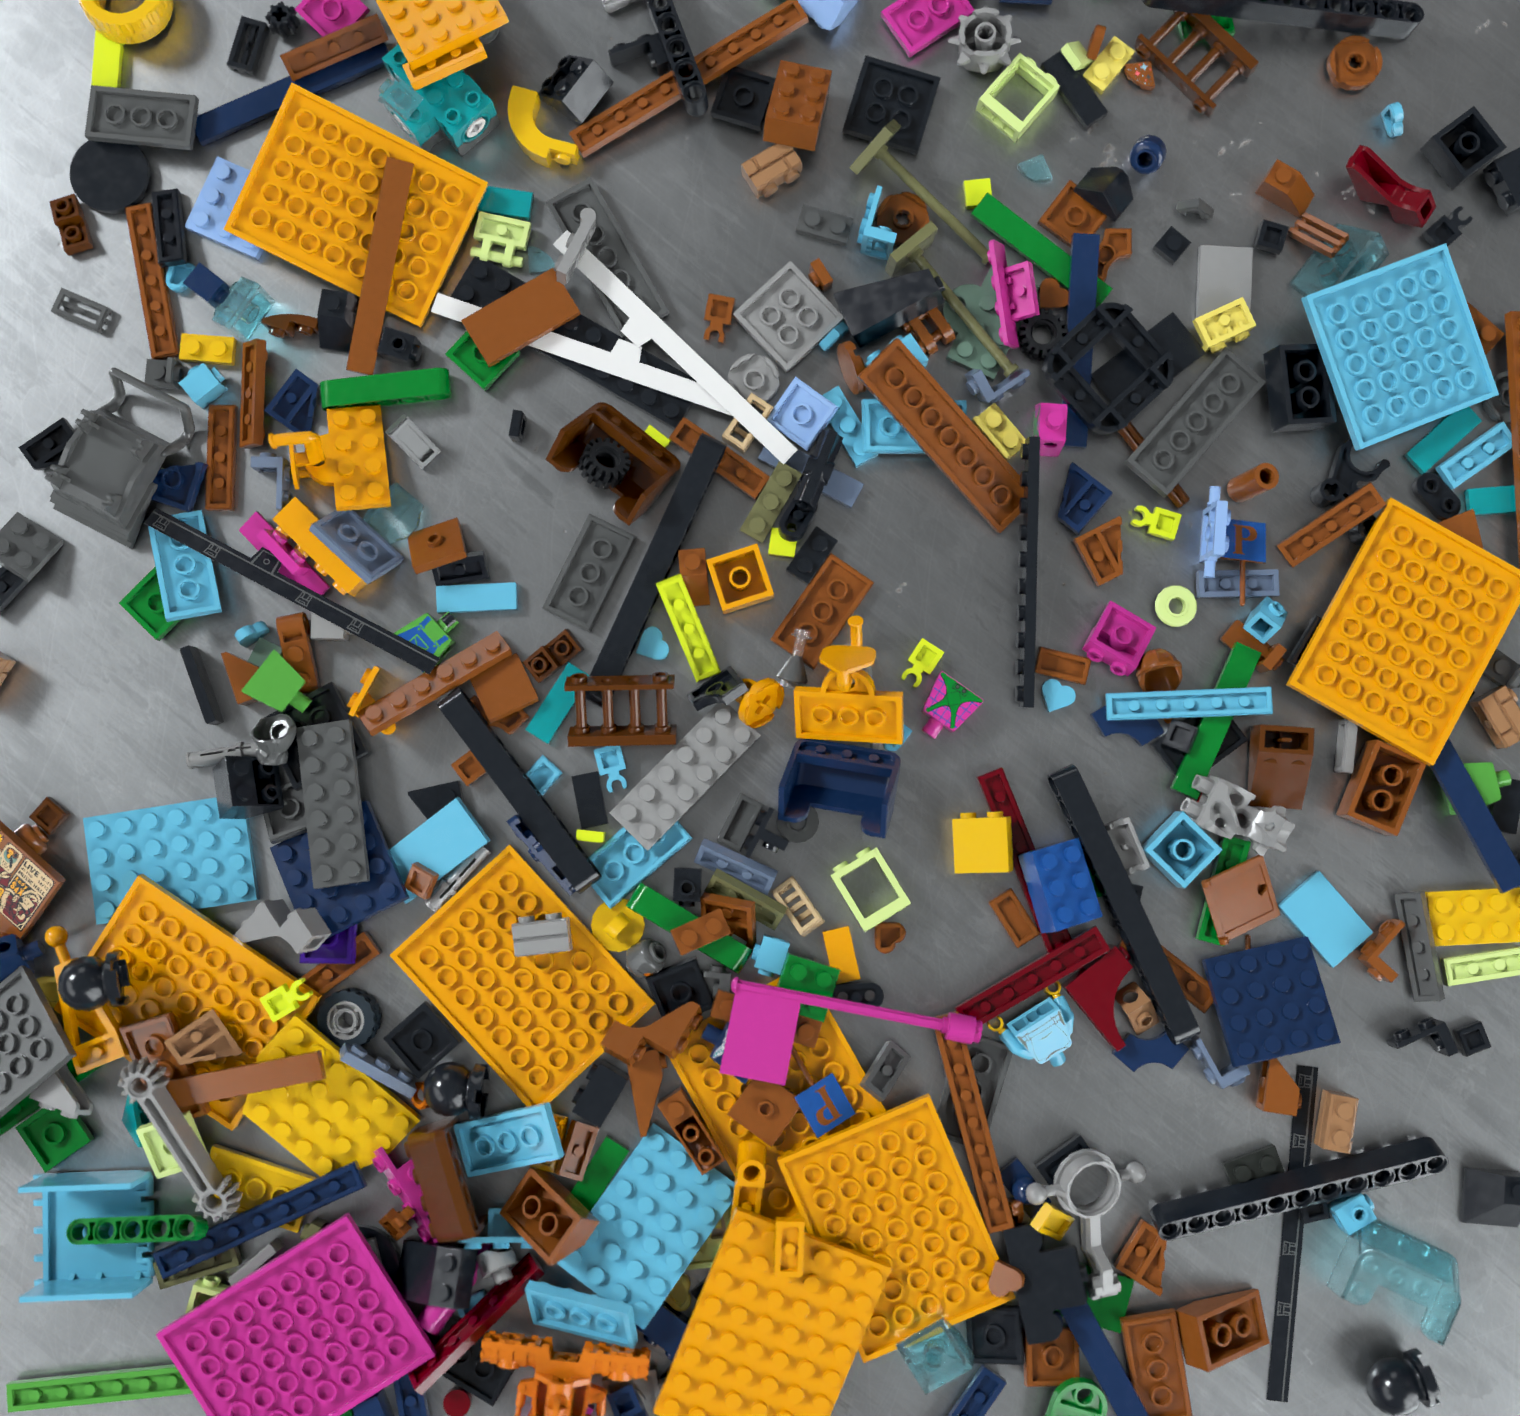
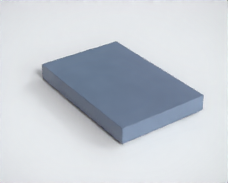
M335 510L314 522L309 529L367 585L400 565L404 559L397 550L353 510Z

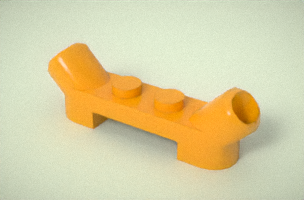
M754 1140L744 1141L738 1146L730 1220L736 1206L757 1214L760 1213L762 1190L766 1176V1147L761 1142Z

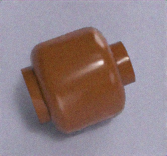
M23 824L13 831L38 855H42L47 851V842L50 840L37 824L33 826L31 824Z

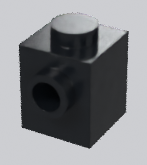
M385 326L377 352L383 359L413 368L415 361H419L421 357L422 346H420L421 343L416 336Z
M675 867L673 901H679V906L695 907V902H700L702 868Z

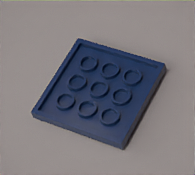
M366 800L361 802L370 881L313 889L307 833L270 847L294 910L297 908L308 909L315 907L331 931V935L328 938L409 899L370 802Z
M1300 937L1202 960L1233 1068L1341 1043L1308 937Z

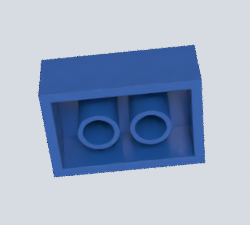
M1079 838L1062 841L1018 855L1041 933L1057 932L1103 917Z

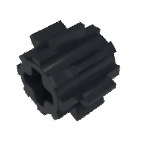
M283 2L275 6L271 5V10L267 12L265 19L270 24L268 28L272 34L277 33L283 39L288 38L291 34L296 35L295 30L298 28V25H301V22L296 17L297 12L293 6H285Z

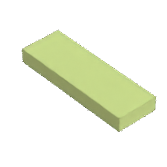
M1520 946L1440 958L1444 985L1453 986L1520 975Z

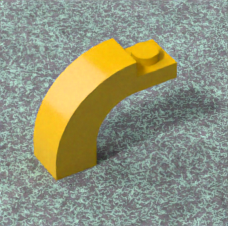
M512 85L508 100V118L514 137L521 150L531 160L547 168H550L552 159L562 165H569L570 163L577 165L580 153L576 144L547 137L537 129L536 120L541 105L538 92Z

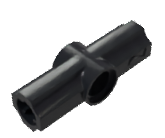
M822 429L814 452L810 454L802 474L803 479L793 502L801 509L815 511L823 488L829 482L835 466V458L843 441V437L833 430Z

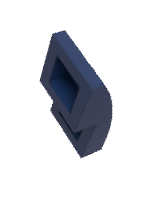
M633 1383L607 1395L614 1416H649Z

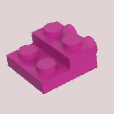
M1110 600L1097 624L1090 632L1082 650L1087 652L1086 655L1090 660L1094 662L1102 661L1109 665L1110 671L1115 675L1129 676L1137 668L1157 627Z

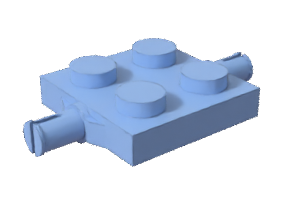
M1220 486L1209 487V502H1207V508L1203 510L1199 562L1205 563L1204 578H1215L1217 559L1224 556L1229 548V536H1226V526L1230 524L1231 510L1228 509V501H1220Z

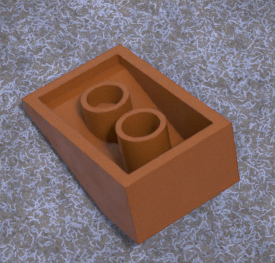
M1254 1288L1197 1300L1175 1310L1185 1363L1203 1371L1210 1372L1270 1343L1259 1289Z

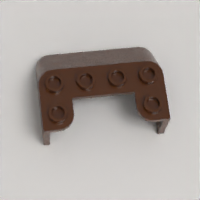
M598 402L560 430L545 460L558 471L572 472L579 466V459L587 443L589 444L592 439L595 441L596 438L601 437L603 442L605 438H610L609 443L613 444L614 440L618 442L617 447L623 446L625 448L623 453L628 452L630 456L628 460H631V464L621 484H617L616 488L613 489L609 486V489L620 497L613 506L615 515L630 526L650 509L675 477L681 464L675 455L613 406L604 402ZM597 459L601 465L612 468L605 460Z
M459 1115L417 1127L408 1135V1141L404 1143L406 1155L408 1158H412L415 1167L412 1170L416 1185H420L423 1195L420 1198L424 1212H428L431 1220L429 1222L431 1237L433 1239L436 1238L439 1243L477 1237L488 1223V1214L476 1217L450 1129L460 1120Z

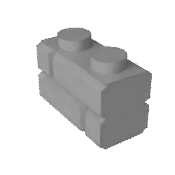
M562 912L545 914L546 919L535 920V916L518 917L519 923L512 924L515 957L572 950L569 917H562Z

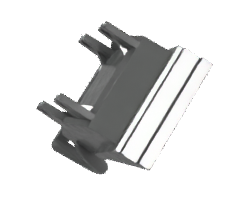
M111 368L109 370V377L114 389L112 400L97 410H81L80 413L84 415L83 419H76L77 430L65 445L58 465H51L50 469L54 471L53 474H47L45 479L51 483L54 489L50 495V502L55 504L53 509L133 549L151 498L158 487L157 484L153 483V480L166 456L175 454L189 444L195 432V425L191 408L188 404L117 368ZM123 381L179 409L184 426L181 436L169 443L112 414L124 402L126 392Z

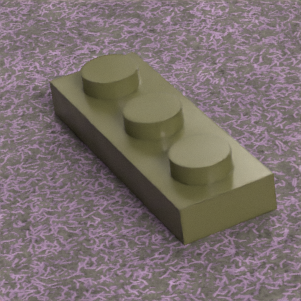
M779 461L741 526L740 531L764 543L800 481L802 473Z
M718 868L705 889L707 893L754 901L756 921L774 931L788 908Z
M235 1246L165 1279L162 1278L156 1262L153 1263L161 1290L239 1266L243 1262L239 1248Z

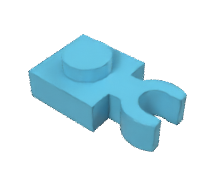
M605 746L594 749L600 776L607 774L609 776L606 783L608 791L610 793L614 792L612 784L615 780L621 781L623 789H626L628 787L627 780L620 775L621 770L627 769L621 746Z

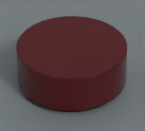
M460 1386L451 1388L443 1400V1408L449 1416H464L472 1404L471 1394Z

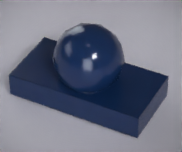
M1015 1157L1000 1170L1003 1185L1016 1201L1023 1203L1025 1213L1032 1219L1037 1215L1044 1203L1034 1205L1027 1200L1025 1195L1026 1188L1030 1184L1037 1182L1019 1159ZM1047 1197L1045 1202L1049 1204L1052 1203V1201Z

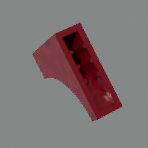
M1110 944L1108 945L1110 951L1084 965L1082 969L1074 973L1061 986L1108 1044L1118 1052L1126 1044L1116 1027L1114 1000L1121 981L1133 966L1128 962L1131 959L1130 955L1122 946L1117 948Z

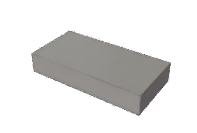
M1347 719L1340 720L1338 725L1334 773H1353L1358 726Z
M275 1238L229 1277L228 1282L233 1285L254 1272L281 1249L284 1244L279 1238Z

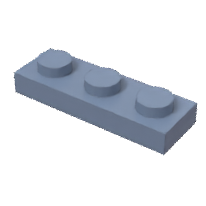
M1279 569L1245 570V598L1280 596ZM1204 570L1196 572L1197 598H1240V570H1215V578H1204Z
M706 838L703 839L694 863L714 872L718 868L768 895L778 873L775 869Z
M347 1043L343 1044L339 1051L340 1061L410 1099L413 1097L417 1088L413 1080L414 1077L410 1073L402 1069L399 1072L394 1070L388 1061L381 1057L374 1059L367 1055L368 1052L363 1047L357 1044H353V1046Z

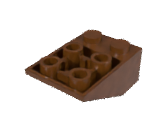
M1263 724L1251 726L1248 791L1256 795V797L1250 801L1248 806L1268 808L1282 806L1286 809L1302 810L1313 759L1315 728Z

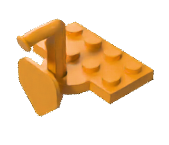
M381 405L326 409L328 434L319 436V434L312 431L269 434L268 440L272 449H277L278 446L289 445L291 473L295 490L300 489V479L312 478L323 486L334 487L337 511L391 507ZM304 444L305 452L297 453L296 445Z
M854 615L848 619L851 646L831 645L822 650L819 661L831 669L825 676L822 686H795L796 738L903 744V692L876 690L873 679L866 671L862 670L874 664L876 650L863 646L862 625L864 620L861 616Z

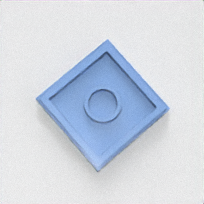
M795 377L773 408L767 421L809 452L819 438L822 429L826 428L839 407Z

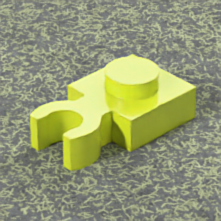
M1136 506L1134 508L1135 512L1142 514L1143 519L1141 521L1131 520L1130 524L1132 526L1142 527L1146 525L1149 526L1147 534L1169 541L1175 540L1182 514L1155 507L1153 513H1150L1144 506Z
M921 638L907 660L913 666L902 673L901 680L904 681L908 674H913L916 677V682L912 687H918L922 681V672L930 675L945 652Z
M305 978L295 981L290 989L285 983L259 999L273 1023L299 1008L300 1005L297 1000L303 1001L313 995L314 992L312 990L307 993H302L299 990L300 984L306 981Z

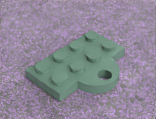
M991 265L982 286L965 284L956 287L952 291L1006 355L1010 347L1005 346L999 337L1001 325L1000 318L995 310L997 297L991 283V277L993 276ZM1036 285V292L1038 291V289H1039V287H1040V286H1038V285ZM945 300L942 315L957 336L946 360L969 371L980 369L986 379L993 382L1001 366ZM1023 320L1016 322L1017 332Z

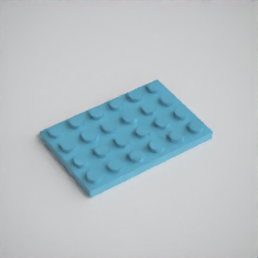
M217 797L83 818L96 925L106 924L110 921L137 876L141 874L146 875L194 909L260 899L249 818L219 819Z
M653 1123L647 1135L642 1138L590 1211L600 1222L587 1242L557 1262V1264L602 1298L614 1301L621 1300L632 1305L635 1324L644 1330L731 1205L735 1182L716 1168L701 1175L682 1143Z

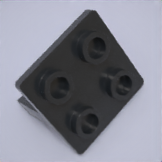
M769 807L768 811L762 809L755 823L760 826L756 835L750 833L743 846V849L747 850L746 857H751L759 839L764 841L763 847L775 853L779 849L785 851L789 841L765 829L775 809Z

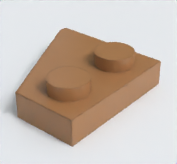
M211 1009L164 1041L179 1065L233 1055L237 1056L243 1053L214 1009Z

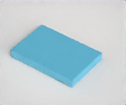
M1315 871L1278 904L1282 913L1303 937L1309 938L1310 945L1332 968L1374 933L1320 871Z

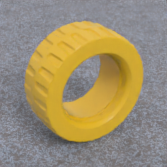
M78 0L85 16L95 30L102 34L103 37L122 44H138L157 36L167 26L173 11V0H145L136 9L125 13H114L105 10L107 0Z

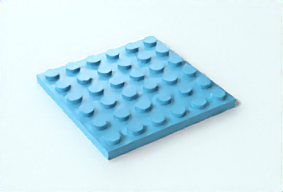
M1446 243L1301 298L1355 451L1499 395Z

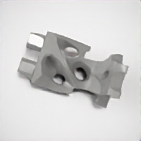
M1209 775V777L1195 776L1191 788L1201 793L1197 801L1186 797L1180 810L1186 813L1199 827L1228 839H1232L1234 834L1245 836L1253 842V850L1261 856H1264L1269 848L1285 852L1287 838L1295 827V824L1286 818V808L1282 806H1273L1267 809L1250 807L1248 804L1256 797L1251 792L1212 775ZM1230 795H1240L1241 802H1232ZM1238 813H1242L1246 819L1245 824L1242 826L1237 818ZM1222 818L1224 825L1218 827L1215 824V820Z

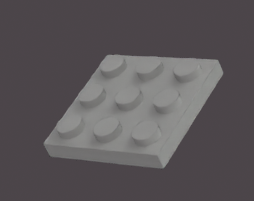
M791 261L733 313L734 319L786 373L813 350L833 328L844 321L843 315Z

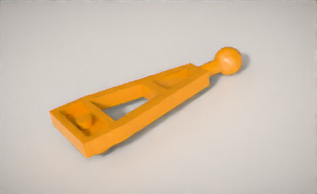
M52 926L45 933L46 943L55 948L60 962L59 965L54 966L57 989L58 977L63 967L71 960H74L71 959L65 944L68 940V932L62 926ZM58 992L65 1033L77 1054L72 1058L77 1075L129 1055L119 1030L121 1027L107 1004L94 1010L108 1033L81 1044L75 1009L65 1004Z

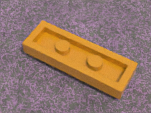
M477 38L413 71L408 62L402 66L413 90L416 91L488 58L480 39Z

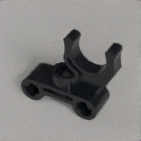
M1349 437L1344 444L1337 448L1328 479L1312 489L1311 500L1318 507H1327L1330 504L1334 507L1360 488L1357 487V484L1365 485L1377 480L1379 475L1390 467V462L1387 459L1381 460L1376 464L1373 471L1365 472L1357 469L1351 462L1350 452L1353 443L1351 437ZM1325 489L1329 492L1330 496L1325 494ZM1372 514L1348 530L1350 541L1356 545H1362L1377 518Z

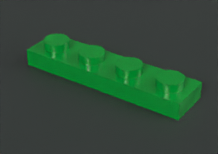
M1221 837L1219 847L1222 851L1216 856L1211 877L1246 861L1251 842L1235 837L1232 839ZM1205 899L1195 939L1220 945Z

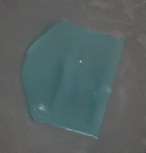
M397 482L389 487L391 507L368 509L363 518L390 545L409 538L419 526L421 513L424 508L418 500Z

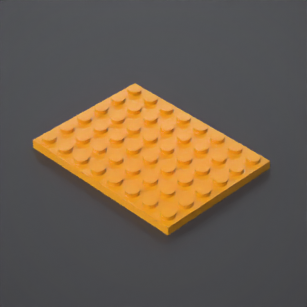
M291 83L224 230L360 297L386 159L390 157L413 163L412 178L386 311L422 328L489 184L477 176Z
M1389 498L1385 502L1387 505L1381 509L1286 685L1424 764L1434 766L1520 605V570L1399 501Z
M511 844L389 955L527 1107L551 1102L605 1052L600 1043L615 1020L631 1027L656 1004L652 997L598 941L586 925ZM562 912V917H569L572 950L515 957L512 924L519 923L518 917L535 916V920L546 919L545 914Z
M144 874L137 876L87 955L97 956L105 960L107 953L122 951L119 960L125 959L127 963L130 986H124V996H129L128 1005L113 1007L110 1001L106 1003L120 1027L172 1011L179 1029L182 1030L211 1009H214L243 1053L237 1056L233 1055L194 1062L197 1074L256 1063L260 1051L296 1013L307 1019L322 996L305 983L300 984L299 990L302 993L312 990L314 992L313 995L303 1001L297 1000L300 1005L299 1008L273 1023L259 999L285 983L290 989L291 985L298 979L246 943H242L230 932ZM58 1001L53 1010L62 1015L60 1001ZM75 1010L78 1027L94 1038L108 1033L95 1010ZM130 1055L124 1056L128 1061H132ZM247 1094L209 1101L211 1112L207 1115L233 1131L244 1116L242 1111Z
M780 976L766 985L777 987ZM828 1009L815 1048L793 1042V1046L814 1083L833 1073L856 1114L821 1137L816 1138L799 1108L773 1146H769L727 1115L751 1079L748 1078L746 1084H744L733 1075L719 1073L721 1066L710 1058L714 1045L702 1039L701 1035L708 1023L723 1030L727 1021L709 1016L702 1020L696 1031H691L687 1038L689 1042L682 1054L678 1053L674 1060L670 1057L669 1059L734 1176H736L739 1144L744 1141L754 1140L761 1142L766 1147V1176L759 1215L775 1221L776 1217L801 1218L777 1158L881 1114L886 1109L882 1102L876 1100L859 1085L865 1076V1072L831 1011ZM791 1053L786 1082L783 1086L795 1095H798L809 1088L810 1085Z
M929 1093L777 1158L801 1218H804L805 1227L809 1234L891 1265L892 1269L858 1348L863 1363L1016 1298L1012 1291L1002 1297H998L989 1290V1279L995 1262L999 1257Z
M736 1206L653 1407V1413L659 1416H830L890 1274L891 1265L804 1232L803 1277H775L776 1221Z

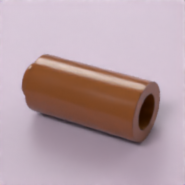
M1261 463L1232 478L1227 484V493L1233 501L1238 503L1245 502L1274 488L1278 484L1279 473L1272 464Z

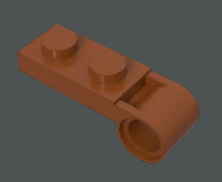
M300 612L277 617L276 627L283 658L306 681L300 692L315 691L321 686L309 640L310 625L306 613Z

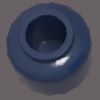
M1146 135L1138 139L1131 149L1129 156L1133 169L1140 174H1151L1157 171L1166 158L1167 150L1165 143L1155 135Z

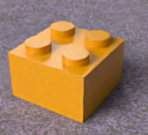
M757 543L706 560L723 615L774 599V592Z

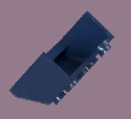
M818 739L798 740L793 747L779 784L778 820L792 823L803 821L807 818L810 807L863 816L861 830L871 837L885 838L894 809L900 773V757L890 751Z

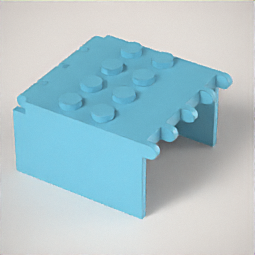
M117 1170L39 1173L33 1175L32 1181L18 1187V1193L42 1192V1198L34 1199L33 1206H42L43 1226L34 1227V1234H43V1253L34 1255V1262H43V1278L34 1280V1287L19 1296V1303L128 1299L135 1297L153 1283V1276H155L153 1263L155 1259L153 1255H146V1252L155 1250V1242L75 1245L70 1243L66 1236L67 1227L76 1219L154 1216V1200H145L146 1196L154 1195V1175H151V1171ZM139 1223L135 1227L136 1236L140 1233ZM111 1225L109 1228L110 1237L114 1232L113 1225ZM86 1226L83 1228L82 1232L84 1238L87 1235Z

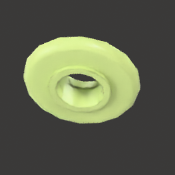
M1172 585L1164 588L1158 594L1155 601V611L1158 618L1164 624L1171 627H1182L1194 618L1197 612V601L1189 589L1183 586ZM1171 599H1177L1181 602L1182 611L1179 614H1174L1170 611L1169 602Z

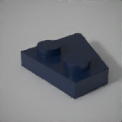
M295 369L264 411L292 432L312 431L319 385L298 369Z
M1072 462L1069 467L1057 520L1079 535L1111 498L1113 492Z

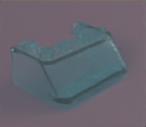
M1378 1219L1350 1236L1348 1235L1326 1286L1340 1298L1355 1305L1368 1303L1379 1284L1425 1306L1426 1309L1420 1322V1329L1428 1339L1444 1346L1461 1306L1459 1266L1456 1258L1447 1251Z

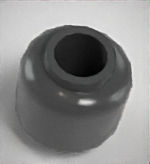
M644 939L627 950L626 968L630 973L641 979L661 971L664 967L666 951L660 942Z

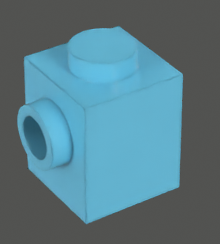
M204 363L191 368L187 376L179 382L190 398L202 409H205L228 390L223 384L225 377L215 366L210 369Z
M1266 596L1250 612L1243 628L1261 643L1265 644L1282 627L1288 612L1279 602L1273 601Z
M764 934L761 944L755 943L751 959L756 960L754 967L759 968L758 973L772 978L774 973L780 975L790 942Z
M1359 1193L1335 1199L1327 1204L1329 1212L1339 1229L1349 1236L1377 1219L1372 1211L1375 1206L1367 1194Z

